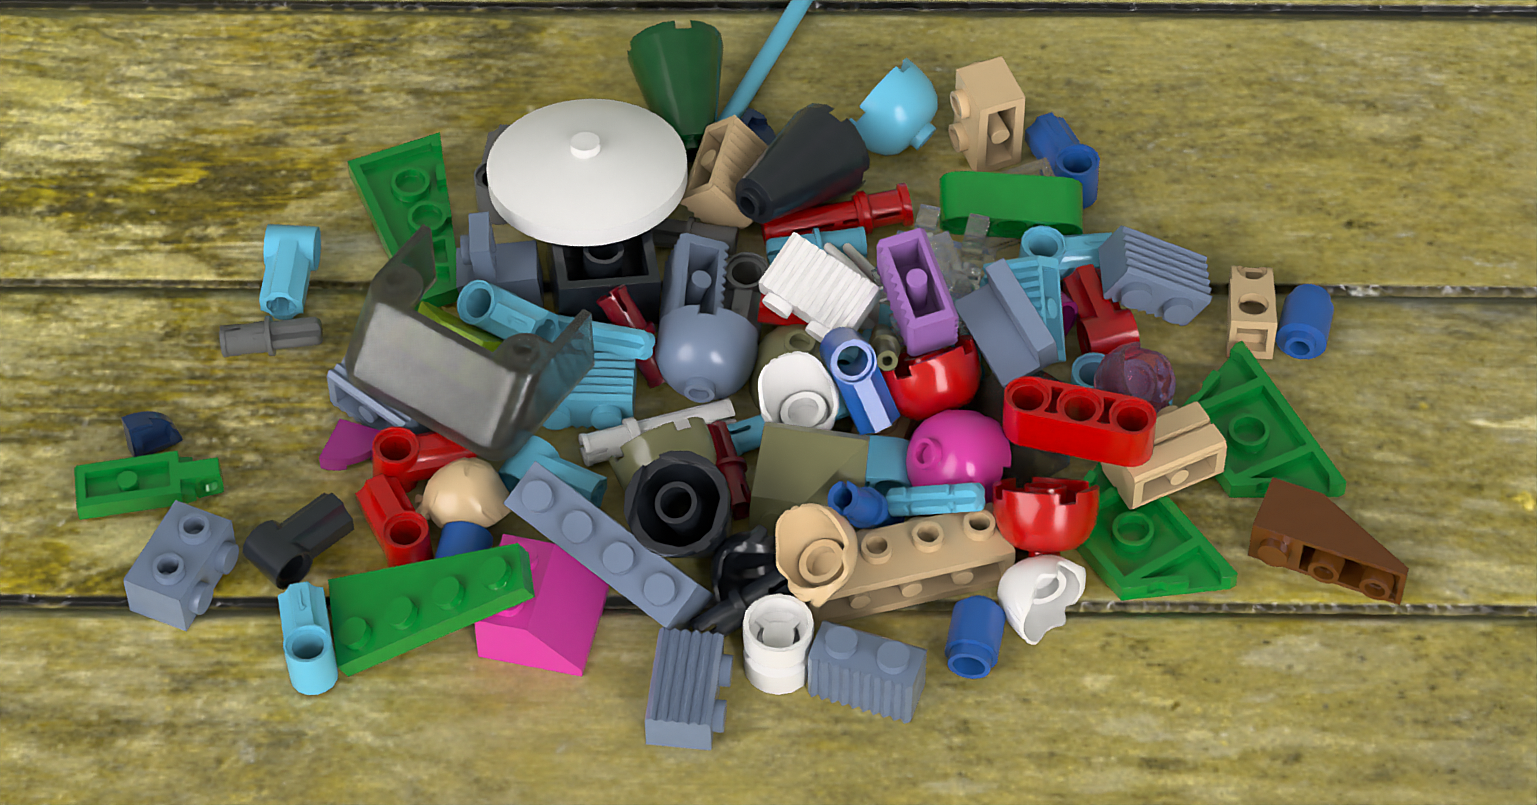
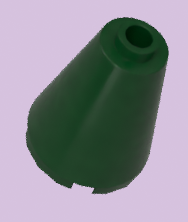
M690 20L691 28H676L675 21H667L650 26L633 36L630 41L631 50H627L628 63L649 111L664 119L674 128L684 144L687 162H693L698 153L706 127L717 122L724 46L721 33L710 24Z

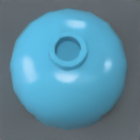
M905 58L902 62L901 70L895 66L861 103L859 107L865 112L857 122L852 118L849 119L863 138L866 148L873 153L885 156L896 155L910 145L918 151L937 129L930 122L938 109V96L933 83L908 58Z

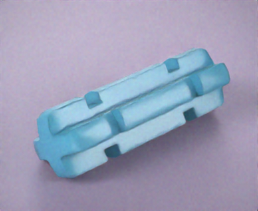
M980 483L891 488L886 494L888 512L893 517L981 511L986 503L984 498L985 489Z

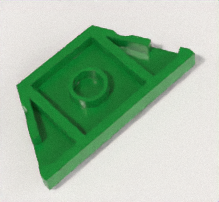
M1243 341L1236 343L1230 350V357L1218 371L1213 369L1202 382V389L1198 393L1191 395L1182 405L1183 407L1198 401L1209 416L1210 423H1214L1226 440L1227 451L1224 472L1215 475L1216 480L1229 498H1264L1272 477L1323 493L1327 497H1340L1344 495L1347 484L1346 480Z
M1098 462L1093 471L1089 470L1083 480L1089 481V487L1096 484L1099 486V510L1096 525L1090 536L1076 550L1121 601L1228 590L1236 586L1238 573L1168 495L1137 508L1129 509L1118 494L1117 487L1112 485L1103 472L1101 462Z

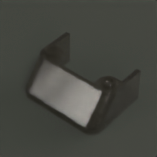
M422 225L372 279L345 354V368L348 381L355 388L485 459L492 461L509 459L522 449L595 365L592 313L582 309L553 343L535 334L519 333L505 339L494 352L489 351L413 310L421 301L423 295L437 281L431 228Z

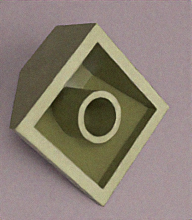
M765 421L751 494L748 531H752L759 524L767 529L769 536H776L775 529L779 517L793 506L800 507L802 504L813 503L829 507L828 493L832 486L840 481H843L844 484H847V481L852 482L860 488L865 487L870 436ZM851 524V526L855 530V533L861 530Z

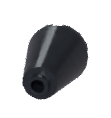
M812 103L797 111L737 182L735 188L736 203L741 213L755 222L767 223L850 195L860 189L866 181L863 180V175L869 169L870 159L865 142L855 125L848 118L842 122L830 114L834 108L827 104Z
M668 451L660 454L658 459L652 461L646 467L642 465L634 473L625 491L624 515L637 541L647 550L663 557L712 558L718 547L723 544L726 538L733 534L731 493L723 473L709 459L691 451Z

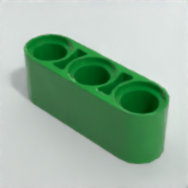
M976 171L949 172L942 175L939 179V226L942 231L954 235L1022 239L1025 231L1035 226H1049L1058 230L1062 235L1083 234V186L1080 181L1067 177Z

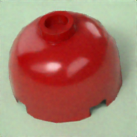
M959 335L955 347L940 348L914 357L907 354V351L900 353L898 363L894 369L885 371L879 368L901 416L911 420H924L944 410H959V408L971 402L980 388L982 376L979 355L971 335Z
M1032 477V483L1025 484L1023 488H1016V478L996 481L992 485V510L995 525L1002 537L1018 549L1027 550L1028 558L1039 555L1060 556L1061 551L1076 549L1090 536L1097 522L1099 486L1096 484L1089 487V481L1061 477Z

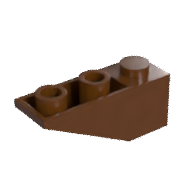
M1272 477L1252 526L1248 556L1259 559L1273 567H1284L1311 576L1322 583H1333L1361 592L1374 600H1385L1397 605L1401 604L1409 571L1406 565L1323 493Z

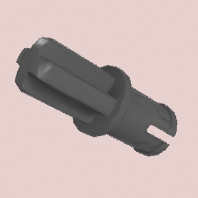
M690 216L688 221L665 218L658 225L651 228L654 246L674 249V245H677V240L680 239V234L689 233L725 242L729 247L727 251L729 258L737 252L739 227L736 226L729 227L696 222V218Z
M265 316L264 321L220 325L219 327L220 347L224 358L268 352L269 356H275L278 349L320 345L323 342V327L321 320L317 317L273 321L271 316Z

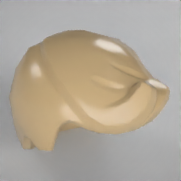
M463 457L440 468L428 481L424 495L417 494L415 497V504L418 507L416 512L421 514L426 520L432 519L441 529L444 525L455 521L470 522L486 528L503 519L512 510L503 504L510 493L499 474L490 463L476 457Z
M808 503L802 504L800 507L793 506L779 517L775 529L777 568L788 579V588L795 598L802 602L810 601L812 606L820 608L845 586L854 571L858 550L855 530L847 519L831 507L822 504Z

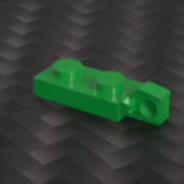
M178 451L82 464L74 467L76 509L80 520L171 507L175 500L188 504L196 501L197 497L202 498L224 492L223 474L218 457L193 461V457H179Z

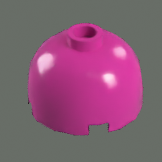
M944 410L924 420L914 431L907 446L905 465L908 480L912 487L980 483L985 489V504L992 503V485L1001 479L1003 467L1010 468L1012 455L1009 440L1005 437L1002 426L995 419L971 410Z

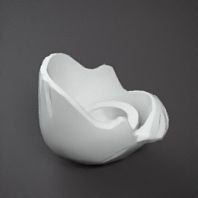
M801 351L788 352L772 359L769 364L764 366L758 379L759 407L764 421L831 430L833 428L839 409V391L831 375L816 357Z
M1055 555L1029 557L1008 568L1000 579L997 590L999 605L1005 612L1007 622L1027 643L1036 645L1047 631L1063 626L1066 623V607L1075 604L1085 589V568L1066 558Z

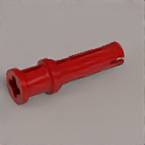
M905 182L897 183L895 189L866 194L864 190L856 191L854 195H851V200L812 207L767 223H760L766 246L767 240L770 238L791 236L793 232L799 235L812 234L813 228H819L820 232L863 226L865 235L872 234L874 228L902 223L905 227H910L914 225V217L907 185Z

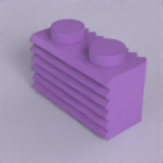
M917 228L880 239L877 244V275L880 276V283L883 284V292L887 293V301L890 302L893 318L897 320V327L900 328V336L904 337L903 345L907 346V354L914 357L955 344L958 341L957 323L959 322V316L925 229Z

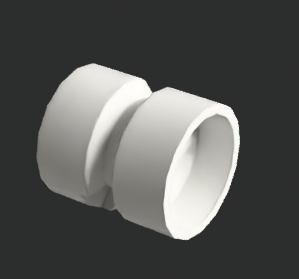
M784 594L767 595L753 602L745 612L743 620V642L745 646L743 666L745 675L754 687L765 693L776 695L792 693L803 687L808 681V655L814 641V622L812 613L804 602Z

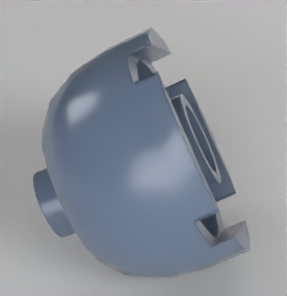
M688 305L670 311L661 319L655 345V359L663 380L675 391L694 402L705 403L732 396L750 380L759 350L757 345V329L745 317L728 309L717 307L715 315L707 313L698 314L700 305Z

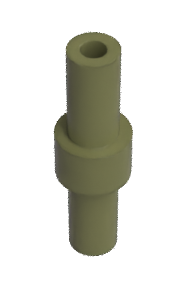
M877 324L871 331L868 343L875 351L879 368L890 371L898 363L900 355L899 339L888 325Z

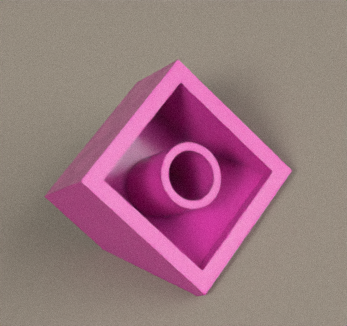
M503 534L499 546L519 543L529 553L535 597L475 623L478 657L582 677L609 593V584L555 543Z

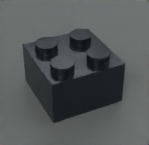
M651 229L627 240L597 246H567L546 242V262L555 314L611 324L596 301L603 295L610 296L608 293L610 290L624 284L645 321L659 324L661 280Z

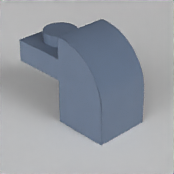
M489 211L469 213V234L460 236L461 248H456V287L459 294L469 282L479 279L513 292L517 296L544 308L543 270L536 240L496 244Z

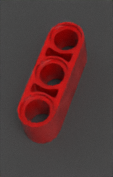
M1033 376L1015 378L1008 383L1004 390L1002 431L1005 437L1012 443L1123 467L1143 465L1150 460L1153 454L1157 413L1154 407L1144 399Z

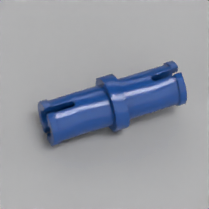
M843 481L834 484L828 493L829 507L840 515L846 516L849 522L859 529H875L904 523V516L893 517L889 514L886 498L874 488H860L852 482L847 481V484H844Z

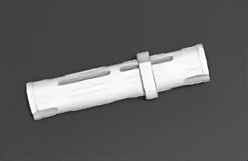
M725 397L719 401L636 421L634 417L625 418L622 420V425L587 434H579V444L584 445V447L580 448V452L587 467L593 466L595 463L609 460L612 455L617 458L623 457L620 447L644 432L672 421L677 431L691 427L687 419L690 417L704 418L706 424H711L716 420L724 421L726 425L736 423L735 419H730V417L735 416L734 408L730 399Z

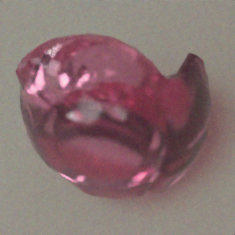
M1140 342L1125 343L1106 354L1094 374V389L1144 399L1154 407L1156 413L1170 406L1169 402L1175 394L1176 376L1173 366L1165 355L1157 351L1141 348Z

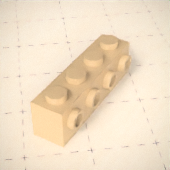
M992 503L985 504V507L977 512L946 513L930 517L918 516L904 523L875 529H862L856 532L858 546L857 561L854 571L845 586L820 608L812 606L810 601L804 602V604L811 611L814 628L820 627L823 620L838 623L996 587L999 585L1005 571L1015 565L1016 551L1014 546L1006 541L997 529Z

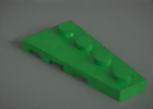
M440 132L347 161L349 175L415 315L422 301L436 307L458 301L459 292L456 287V244Z

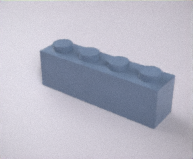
M536 461L503 503L668 630L674 628L679 631L688 630L691 626L690 620L698 617L714 596V594L665 557L647 550L637 541L632 532Z

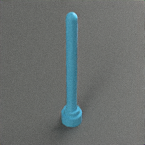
M813 0L790 1L723 109L717 122L733 115L741 119Z

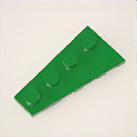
M519 543L328 579L337 668L349 677L534 598L529 553Z

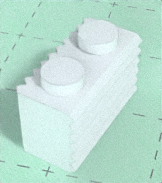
M795 232L789 237L758 282L760 292L766 295L762 300L765 306L783 318L787 319L793 313L807 322L808 325L805 331L820 343L828 332L838 327H850L857 331L880 299V288L876 284L871 283L867 278L862 277L859 273L845 266L841 261L836 260L833 256L819 249L815 244L810 243Z

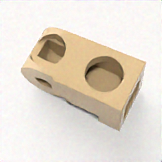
M1231 265L1228 285L1227 357H1230L1231 348L1236 343L1243 341L1256 359H1273L1277 330L1272 267L1246 268Z

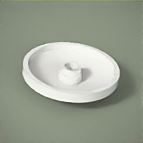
M578 99L559 102L523 116L511 124L495 141L490 150L486 167L490 199L497 212L507 223L522 233L538 240L567 246L605 245L627 240L650 230L667 218L677 207L685 193L688 179L686 150L680 136L670 124L642 107L607 99Z

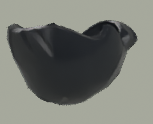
M758 524L752 531L738 532L729 536L715 551L709 570L711 587L717 604L729 597L728 591L738 585L744 588L775 568L776 536H769L767 529L762 525ZM786 578L782 580L778 584L774 585L772 588H778L782 584L786 583L788 579Z

